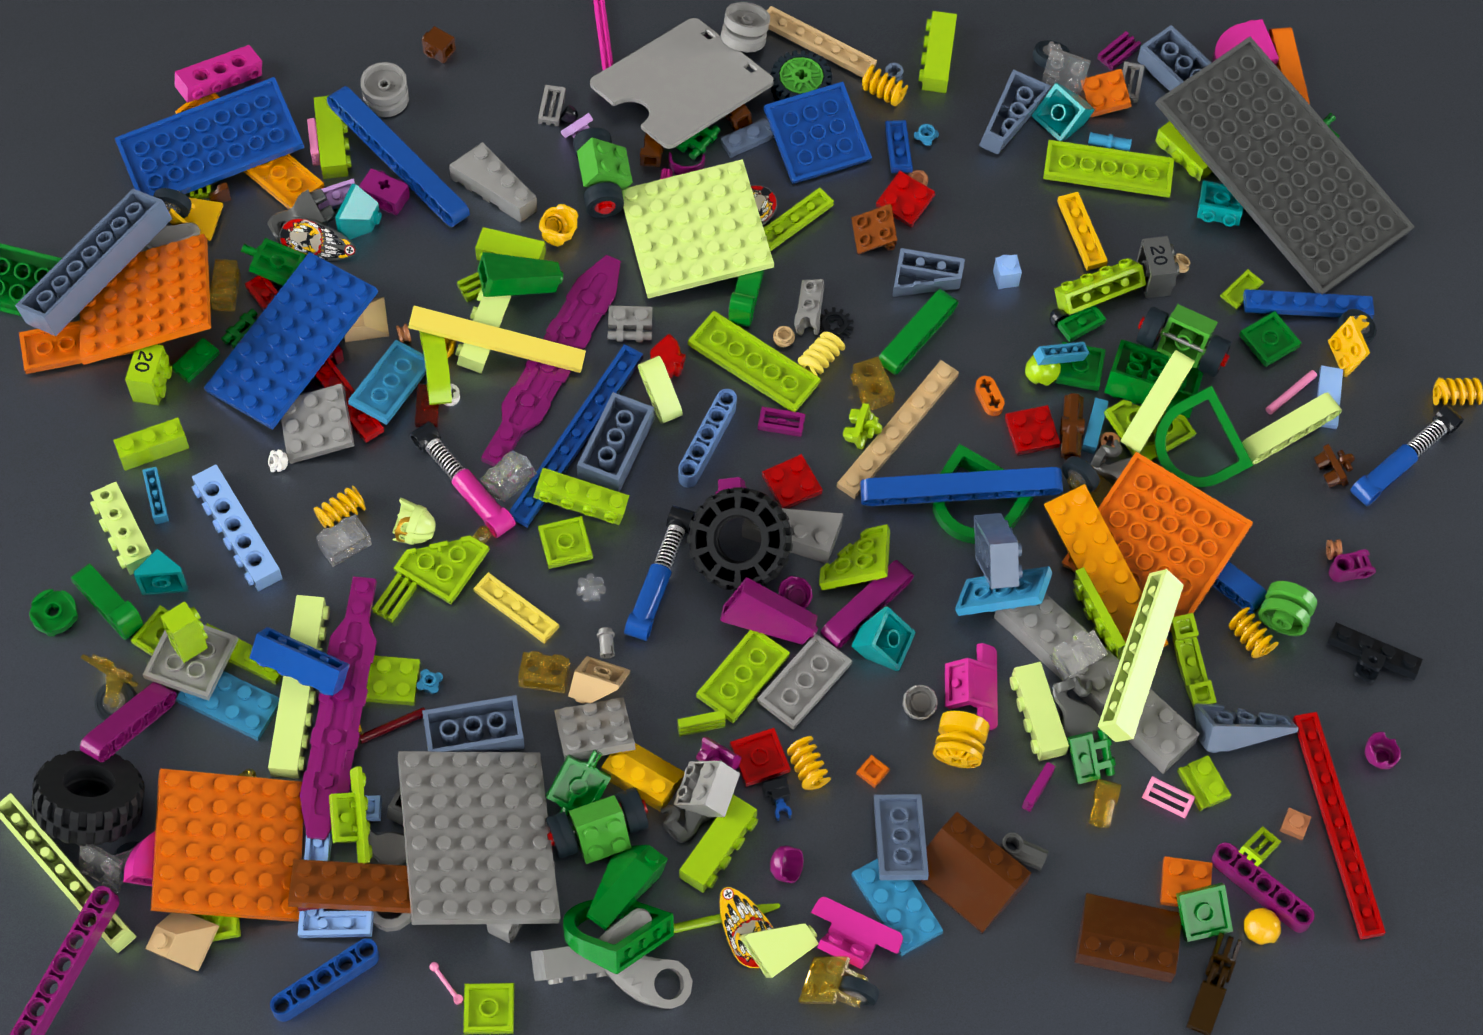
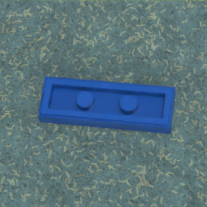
M906 120L885 121L891 173H898L899 171L912 173L913 165Z

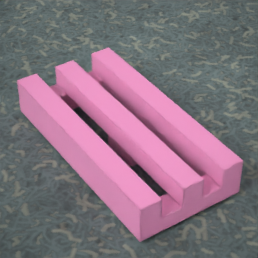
M310 118L307 119L310 153L313 166L320 165L316 119Z
M1153 776L1142 798L1183 818H1186L1195 799L1194 796ZM1156 783L1189 799L1188 803L1152 787L1153 784ZM1150 791L1184 807V811L1182 812L1149 796Z

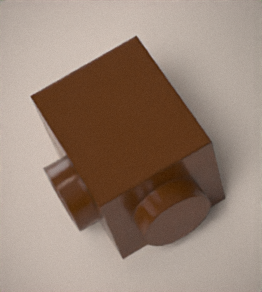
M435 26L422 37L423 52L429 58H434L443 64L456 50L455 38Z

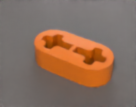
M990 376L978 378L975 392L984 411L990 416L1000 415L1003 412L1005 402L996 382ZM982 384H985L986 387L989 386L988 392L985 389V387L981 388ZM991 399L995 405L998 404V408L990 406Z

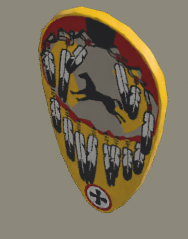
M725 887L720 893L719 904L721 920L728 944L734 957L740 964L748 968H759L739 937L743 934L774 928L766 916L747 896L731 887Z

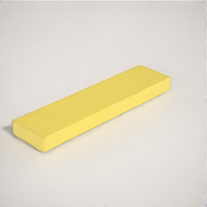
M489 572L473 588L476 594L544 644L559 628L557 622Z

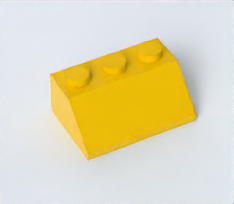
M636 743V750L610 754L601 767V771L611 775L609 782L624 791L635 787L641 800L644 799L646 804L658 811L668 805L680 787L685 772Z

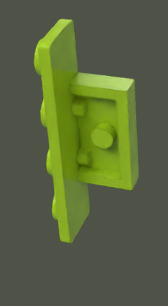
M356 766L350 770L352 793L329 795L333 843L356 842L358 863L365 864L370 863L373 852L372 846L368 841V835L370 834V822L366 819L368 799L364 796L366 776L362 772V767Z

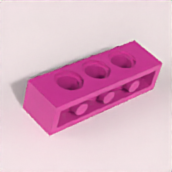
M247 45L175 71V87L187 103L262 76V60L252 47Z

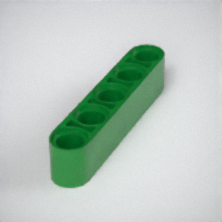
M939 289L883 350L877 363L892 374L897 375L949 318L959 301L942 289Z

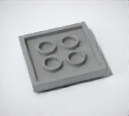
M342 383L299 395L281 419L286 453L290 464L355 446L345 389Z
M203 625V630L208 636L205 640L208 648L183 663L171 646L165 630L143 673L144 679L209 701L238 642V638L235 635Z
M623 697L554 710L564 760H566L568 754L579 760L590 758L593 750H597V753L599 751L603 755L636 750Z

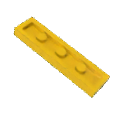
M1079 192L1059 196L1057 200L1086 270L1107 266V257Z

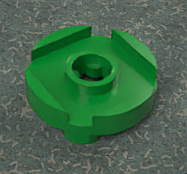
M45 590L39 593L31 603L30 619L34 627L47 636H55L65 632L78 619L77 605L73 597L66 591ZM53 608L56 610L59 608L58 614L49 616V609Z

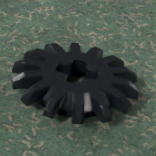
M832 307V312L824 309L825 315H820L819 331L821 332L818 335L820 336L823 332H830L844 341L843 335L849 337L851 334L847 331L854 329V327L849 326L854 323L853 319L847 320L850 314L843 315V309L836 312V307ZM837 321L840 328L832 330L829 323Z

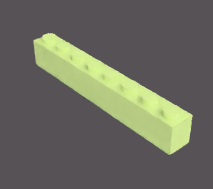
M1167 569L1152 572L1148 575L1098 727L1115 742L1134 739L1184 586Z
M296 596L290 632L291 638L322 652L323 648H320L321 641L326 639L324 622L329 619L330 606L326 605L324 597ZM283 676L268 769L271 777L300 779V772L304 771L306 766V757H303L304 749H308L309 746L307 729L312 726L313 713H310L311 705L316 703V691H314L313 687L302 685L298 680Z
M10 793L0 801V819L81 912L95 887L47 832L39 827L37 821L22 803ZM104 898L101 900V905L107 903ZM116 912L102 934V938L117 953L122 951L137 937ZM96 916L89 920L92 926L96 923Z

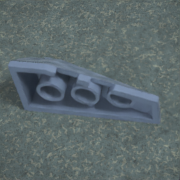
M1218 704L1194 705L1196 729L1200 733L1198 740L1211 753L1231 751L1298 732L1297 725L1288 716L1260 712L1257 716L1246 712L1242 708H1238L1237 712L1224 710V705Z

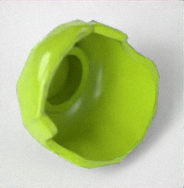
M1034 355L1031 356L1025 367L1026 377L1035 385L1037 383L1045 386L1050 385L1057 379L1061 371L1060 363L1038 366Z

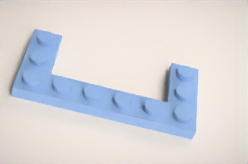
M380 795L366 796L368 799L366 819L368 821H381L382 797ZM332 830L326 840L309 839L306 835L304 860L330 861ZM326 909L300 911L298 936L299 938L372 937L374 913L373 911L358 910L326 911Z

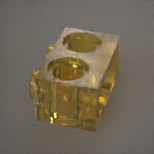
M215 259L210 289V301L213 310L235 311L241 276L237 260Z
M878 356L853 365V373L850 374L851 381L860 391L859 397L862 404H869V410L871 411L894 403L895 391ZM872 392H878L879 395H874Z
M537 651L523 652L518 675L519 687L565 693L570 672V659L562 655H543ZM532 666H536L539 668L537 671L534 672L528 670V668ZM553 670L562 671L559 675L551 674Z

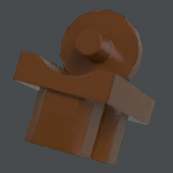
M1330 445L1323 446L1324 451L1315 456L1314 460L1320 470L1329 465L1332 466L1333 470L1323 475L1329 488L1342 484L1343 487L1349 485L1347 476L1342 468L1345 467L1347 472L1352 471L1351 463L1355 460L1353 454L1345 455L1344 451L1340 450L1337 452L1339 456L1337 460Z

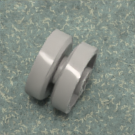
M736 2L730 4L726 8L721 31L723 43L734 50L742 52L761 50L765 46L770 24L769 13L761 6L753 3Z
M382 62L369 66L363 72L360 79L363 102L377 116L392 117L401 113L407 107L409 93L406 74L402 68L396 64Z

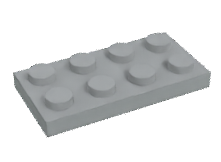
M816 633L757 698V702L794 730L851 666L852 660Z

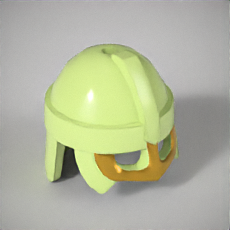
M400 498V512L397 515L398 518L393 528V534H395L396 538L392 540L414 545L432 539L436 523L434 517L427 511V508Z

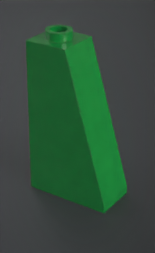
M483 252L478 266V274L484 297L554 293L557 291L558 285L562 284L563 271L560 270L559 262Z

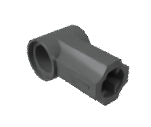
M1013 832L1006 834L1000 844V847L1015 860L1041 871L1049 850L1023 840L1019 834ZM1006 843H1013L1016 846V850L1008 849Z

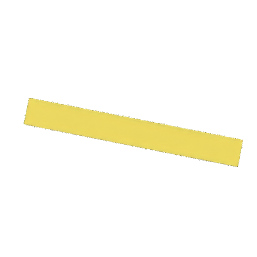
M413 306L408 328L578 373H581L586 350L418 306Z

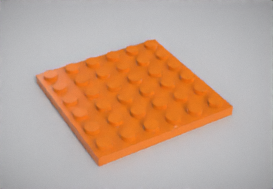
M205 234L139 252L80 311V360L83 365L211 329L208 243Z
M1135 452L1098 507L1142 593L1149 573L1165 569L1171 572L1184 585L1174 617L1189 613L1194 614L1253 525L1251 520L1138 452ZM1067 553L1061 563L1066 568L1075 572L1077 568L1069 553Z
M160 768L151 911L298 922L300 911H298V907H288L293 859L302 860L303 813L300 801L302 782Z

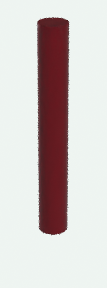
M422 707L360 734L359 739L361 743L368 742L423 718L422 710H425V708Z

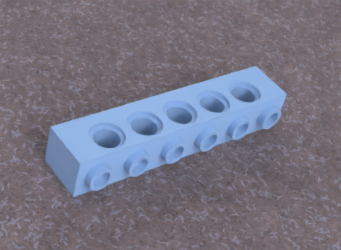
M215 464L192 476L194 485L191 487L197 498L201 497L204 503H202L206 514L208 516L212 514L215 519L212 523L218 533L222 532L224 534L223 542L229 551L233 549L236 554L233 558L239 569L242 567L245 569L244 577L249 586L254 585L259 592L282 580L278 565L218 466ZM213 492H219L214 496H210V494ZM224 509L229 510L226 513H220ZM233 527H239V529L235 531L231 530ZM244 544H250L247 548H241ZM254 562H261L257 566H252Z

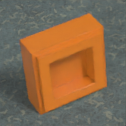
M871 754L857 770L856 774L873 788H876L888 774L890 768Z

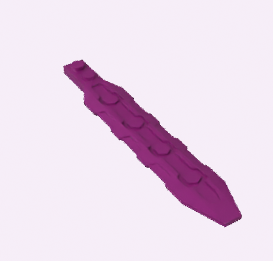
M605 255L576 279L566 296L567 300L556 318L552 319L546 329L544 340L578 349L586 348L592 338L593 330L602 315L606 314L616 297L621 265L620 260ZM532 360L526 362V368L501 404L502 423L481 456L482 462L502 470L521 436L542 422L551 407V401L558 389L570 375V370Z
M353 576L345 618L330 636L327 654L350 664L342 690L333 696L319 693L318 701L320 703L316 724L312 729L309 761L307 771L304 772L300 791L306 835L309 839L326 840L332 830L329 795L349 793L350 770L352 769L355 750L358 748L360 737L358 732L362 709L366 704L368 693L366 687L377 644L369 623L377 584L375 578Z

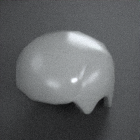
M914 685L905 692L902 705L905 713L911 718L925 720L936 712L938 698L935 691L930 687Z

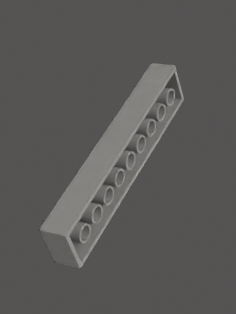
M1046 593L1042 604L996 610L994 618L1062 681L1078 676L1084 687H1086L1087 681H1092L1091 693L1086 697L1080 698L1101 716L1120 660ZM1150 689L1134 739L1127 741L1164 774L1195 745L1200 733Z

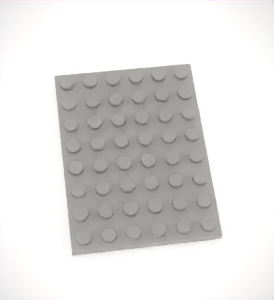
M399 751L397 757L412 925L559 924L561 918L551 840L547 837L550 829L546 822L548 812L540 752Z

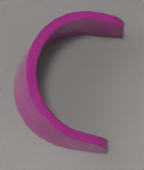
M669 152V167L675 175L704 169L705 154H703L702 161L697 165L681 166L673 162L672 152Z

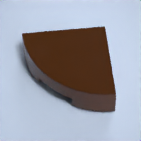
M227 182L218 185L217 190L209 194V201L222 203L231 200Z

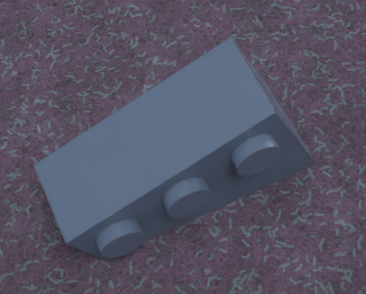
M901 248L892 297L937 292L939 289L943 291L960 289L965 259Z

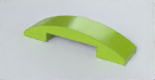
M419 331L425 361L429 405L452 403L444 337Z
M1189 613L1173 617L1171 631L1175 653L1193 708L1195 704H1215L1217 701L1211 680L1208 681L1197 639L1199 633L1194 614Z

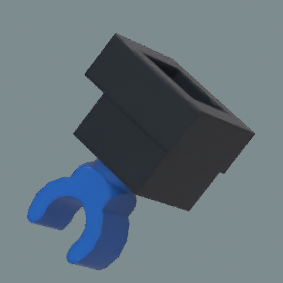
M787 778L764 782L762 787L764 797H770L772 805H776L775 819L777 821L780 820L779 812L781 811L787 812L788 818H791L792 810L785 803L790 801L791 796Z

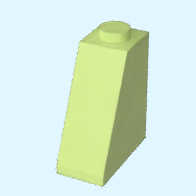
M806 923L747 933L739 937L766 978H773L819 944L816 940L817 934L810 925L807 926Z

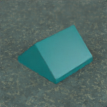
M156 549L134 571V577L142 595L188 592V585L181 567L159 549Z

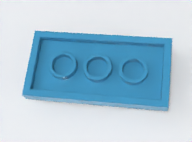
M395 340L351 395L348 404L387 425L426 375L424 354Z
M1050 567L1022 570L1023 577L1019 578L1018 587L991 589L985 576L966 579L955 610L958 616L1042 604L1052 576Z
M223 671L209 701L182 691L176 697L178 703L257 741L260 740L275 716L279 705V697Z
M878 858L852 872L851 876L880 923L902 934L903 942L899 951L901 956L943 934L942 927L912 880H879Z

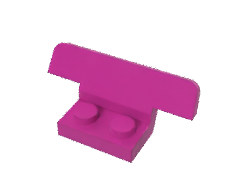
M980 643L977 644V660L965 658L945 663V707L950 710L967 705L976 707L977 716L982 717L988 722L990 726L989 731L998 726L997 651L993 646Z
M827 897L819 898L811 911L812 914L831 922L828 933L821 938L817 948L855 967L862 969L869 962L876 945L896 954L900 951L903 942V936L900 932Z

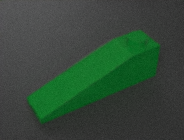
M632 845L631 849L617 853L610 859L586 916L605 931L661 877L668 858L650 845Z

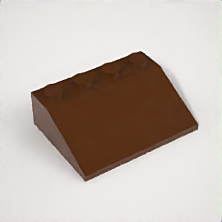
M956 812L926 847L929 876L928 880L919 881L978 931L983 933L1028 883L1031 872L960 813Z
M1086 893L1075 963L1171 983L1176 974L1179 955L1180 913Z

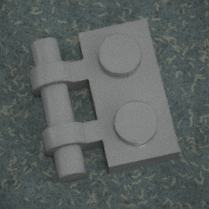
M609 306L608 329H617V331H608V339L616 340V342H623V340H636V342L652 340V332H643V330H652V307ZM624 329H630V330H636V331H624Z

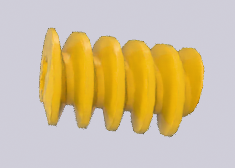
M872 64L863 76L862 89L864 91L869 90L872 95L877 94L879 99L884 97L886 103L891 101L892 106H897L903 100L908 85L903 88L902 80L895 84V76L888 80L889 73L887 72L880 76L882 71L880 68L873 72L875 66Z
M1438 378L1433 388V403L1438 406L1441 399L1442 404L1445 406L1448 403V399H1450L1451 405L1455 406L1457 399H1459V404L1462 406L1467 399L1468 404L1473 405L1474 399H1476L1477 405H1481L1483 401L1482 384L1478 378H1472L1471 380L1470 378H1464L1463 380L1461 378H1455L1454 380L1452 378L1445 380Z
M353 485L352 490L350 488L344 490L345 495L341 492L337 493V500L331 497L329 504L323 502L321 504L322 509L319 507L314 508L319 522L325 529L329 526L334 530L335 521L342 525L343 516L350 520L349 512L357 516V507H360L363 511L366 510L362 496Z
M1246 607L1232 618L1228 627L1230 630H1235L1234 635L1236 637H1241V644H1246V650L1252 651L1251 656L1259 658L1278 646V642L1270 644V640L1273 638L1272 634L1264 636L1267 628L1259 630L1258 627L1262 622L1259 620L1253 623L1252 620L1256 615L1254 613L1247 615L1250 607Z
M806 736L795 741L787 749V754L791 757V763L795 765V772L799 773L798 779L802 782L804 790L821 788L831 780L830 777H823L828 773L827 769H819L824 765V761H816L821 754L819 752L812 753L817 749L816 744L809 745L813 741L812 736Z

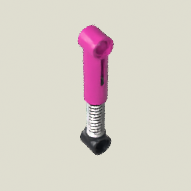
M430 421L410 433L415 446L421 452L427 451L433 457L435 462L450 477L452 485L481 517L487 529L495 538H499L516 526L510 512L506 508L501 507L471 471L460 466L461 464L458 463V460L453 457L451 452H448L449 450L446 449V446L441 443V436L438 430Z

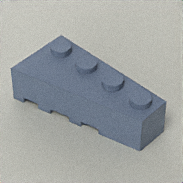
M1013 69L979 146L999 154L1031 117L1048 94L1051 86Z

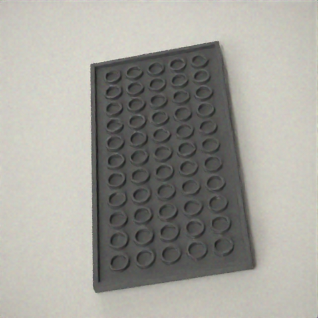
M1251 36L1166 93L1155 103L1316 293L1325 294L1415 227Z

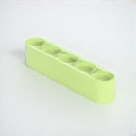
M1177 350L1174 351L1123 435L1121 443L1138 453L1142 451L1191 370L1195 360Z
M1328 392L1324 393L1249 436L1242 444L1251 462L1257 464L1333 420L1342 412V409Z

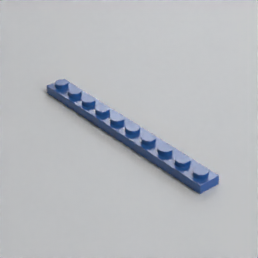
M625 344L623 345L509 512L515 522L528 528L545 503L533 498L542 468L565 474L593 433L612 393L619 394L638 367V364L642 361L643 353Z

